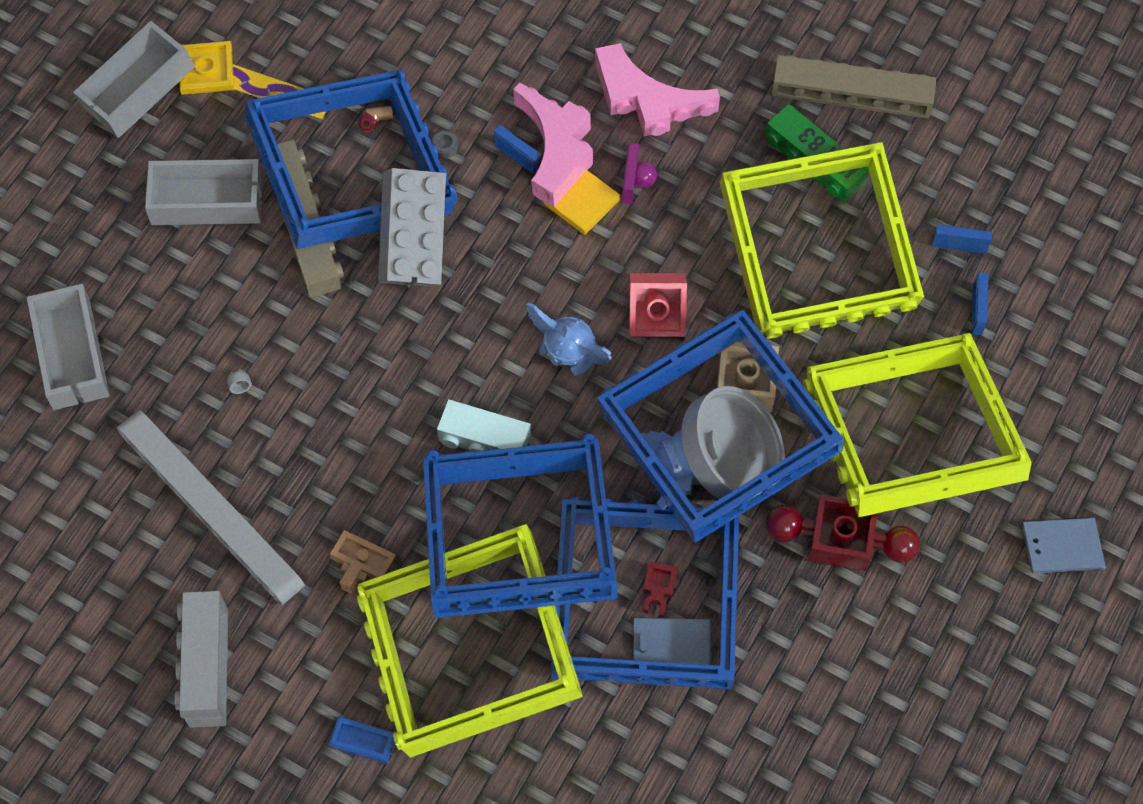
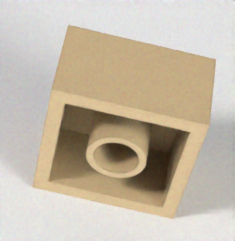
M736 342L721 351L717 388L732 386L743 389L755 396L769 412H772L776 386L743 343ZM772 346L777 354H779V346Z

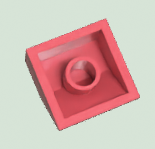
M629 273L630 337H686L687 281L685 273Z

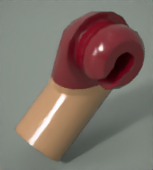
M392 106L366 109L358 120L359 129L363 132H370L380 120L393 119Z

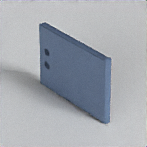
M1094 517L1022 523L1031 573L1106 569Z
M634 618L633 660L711 665V620Z

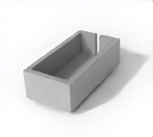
M150 21L73 93L84 110L119 138L183 79L195 65L183 46Z
M259 159L149 161L145 210L151 225L261 223L262 201L260 197H262L263 175Z
M391 168L383 172L378 283L397 285L408 283L411 286L424 287L441 285L446 173Z
M83 284L27 297L45 395L52 409L57 410L78 405V399L81 398L86 403L110 397L91 303Z
M220 591L183 593V603H178L177 606L178 621H182V632H177L176 637L177 650H181V661L176 662V679L180 680V691L175 692V708L180 711L181 718L185 719L189 728L226 726L228 609Z

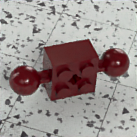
M820 494L814 520L802 518L801 513L790 505H779L773 508L766 518L767 531L777 541L790 542L799 535L812 537L808 561L867 571L873 548L883 550L890 560L897 563H907L913 560L920 550L919 536L912 528L899 525L892 527L886 533L875 531L877 513L858 517L855 507H850L848 500L845 498Z

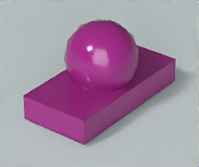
M636 143L628 145L622 201L626 204H633L635 185L640 188H649L658 177L657 170L651 163H638L639 144Z

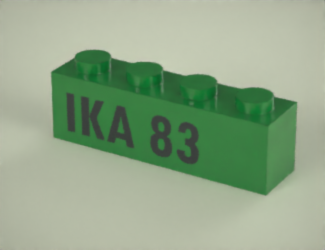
M790 104L767 123L765 138L772 147L782 151L788 160L844 150V148ZM863 167L811 177V179L818 181L831 196L845 203L866 183L869 169Z

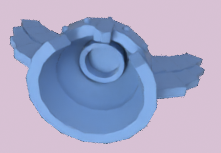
M528 302L526 308L529 313L528 316L532 319L533 324L544 333L540 343L539 355L547 353L553 365L557 366L559 363L570 365L573 375L576 376L584 373L594 363L603 365L608 364L611 360V352L605 347L597 346L589 325L582 319L563 317L554 321L539 310L536 305Z
M682 428L673 436L663 431L661 433L654 431L640 433L685 496L691 494L693 485H702L693 474L687 462L682 444ZM661 496L657 505L664 510L668 505Z

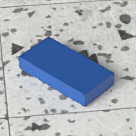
M499 125L494 130L495 147L536 175L541 165V154Z
M937 225L932 238V247L986 254L992 241V232Z
M978 273L972 286V335H982L987 324L988 273Z
M338 716L328 745L333 749L388 764L395 743L394 732Z

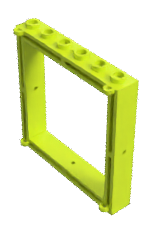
M882 142L722 173L719 183L754 323L767 339L783 335V332L791 330L794 333H802L808 331L811 326L820 325L821 328L836 325L837 321L846 319L849 323L862 320L864 316L874 314V317H882L890 314L891 310L901 309L902 312L916 309L917 305L924 298ZM868 167L900 289L771 314L741 191Z
M970 333L807 367V379L803 380V387L843 437V451L832 457L831 460L836 461L838 464L837 472L840 483L846 484L848 503L850 507H855L858 517L1027 481L1029 479L1032 462ZM960 364L1002 457L869 485L831 391Z
M527 524L445 553L447 579L521 553L528 578L546 575L534 536ZM429 559L365 581L357 586L359 592L357 596L358 604L363 613L366 612L368 619L367 622H364V627L368 638L373 639L375 646L371 650L375 665L377 667L380 666L382 676L378 677L382 692L387 694L389 704H386V711L390 721L395 722L397 732L393 733L394 741L398 750H403L410 758L583 697L556 607H537L559 679L417 729L384 601L429 586Z

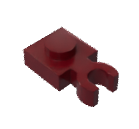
M649 561L643 593L651 595L644 601V613H648L651 604H657L660 607L659 616H664L666 601L663 597L672 599L678 567Z

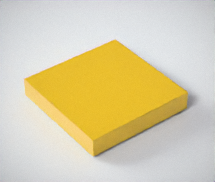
M231 41L181 45L187 50L195 65L180 80L181 95L234 90Z
M586 170L555 207L545 202L544 205L583 235H586L620 201V194Z

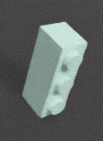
M449 399L437 428L438 441H441L443 445L449 448L461 447L469 450V452L527 446L531 436L530 423Z

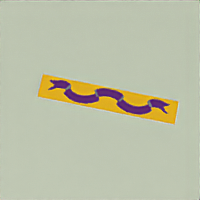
M233 64L234 89L262 98L304 89ZM326 111L311 114V116L322 119Z

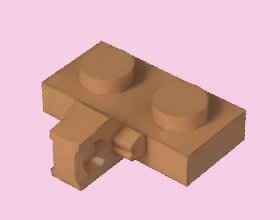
M344 530L330 553V559L343 564L341 571L345 574L340 581L341 589L351 594L359 580L365 582L368 577L374 579L388 574L396 561V554Z

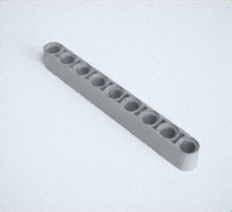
M137 410L116 427L117 431L134 451L280 605L283 606L305 587V584L295 571L141 410Z

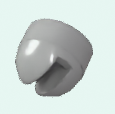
M238 369L234 373L231 371L228 375L227 384L230 392L241 394L251 388L250 377L244 370Z

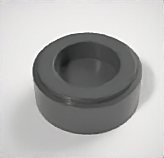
M439 131L432 137L431 143L436 145L439 158H450L457 153L458 139L454 133Z

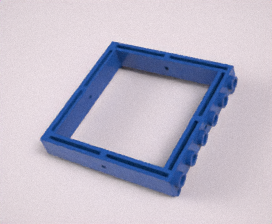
M403 70L246 101L245 120L296 249L380 231L382 204L307 220L269 123L389 99L419 170L446 173L444 216L452 214L454 204L457 202L455 188L452 184H449L447 170L439 162L437 147L429 139L427 124L422 122L419 116V106L416 101L412 100L408 81L405 80Z
M744 310L737 314L726 316L717 326L712 329L707 328L703 330L697 338L688 343L678 345L669 355L664 358L659 357L655 359L649 367L640 372L630 374L624 382L615 387L612 386L605 389L597 397L599 409L695 543L843 451V437ZM740 340L816 440L697 513L624 410Z
M592 434L584 435L580 441L439 455L437 451L431 450L427 452V457H423L431 602L434 618L618 599L599 441ZM587 470L599 571L447 587L441 485Z
M571 497L569 500L562 499L557 575L572 573L575 524L594 525L591 501H586L582 497ZM606 499L609 526L686 531L669 506L662 510L657 504L650 505L637 500L627 503H616L612 499ZM692 504L697 513L705 509L702 505ZM739 516L714 531L723 533L718 666L571 657L578 680L732 690L735 674ZM570 604L555 605L568 646ZM552 658V661H551V678H552V679H559L558 674H557V671H556V668H555V664H554V661H553V658Z

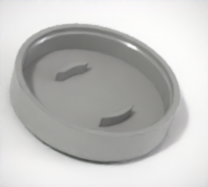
M732 386L714 389L694 400L684 415L682 444L687 462L702 486L718 499L723 498L785 459L782 436L774 418L755 396L743 389Z

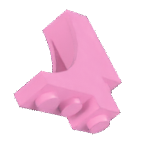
M621 43L595 48V65L610 115H623L636 110L644 136H658L670 131L671 121L680 122L691 117L709 116L718 112L720 102L718 89L685 90L668 86L654 80L637 68L626 55Z
M519 82L513 89L514 104L524 111L536 124L545 144L543 160L536 175L531 180L532 193L543 202L555 207L581 175L593 165V149L587 142L582 140L591 130L590 113L584 107L577 106L570 101L562 108L556 101L548 100L534 88L527 87Z

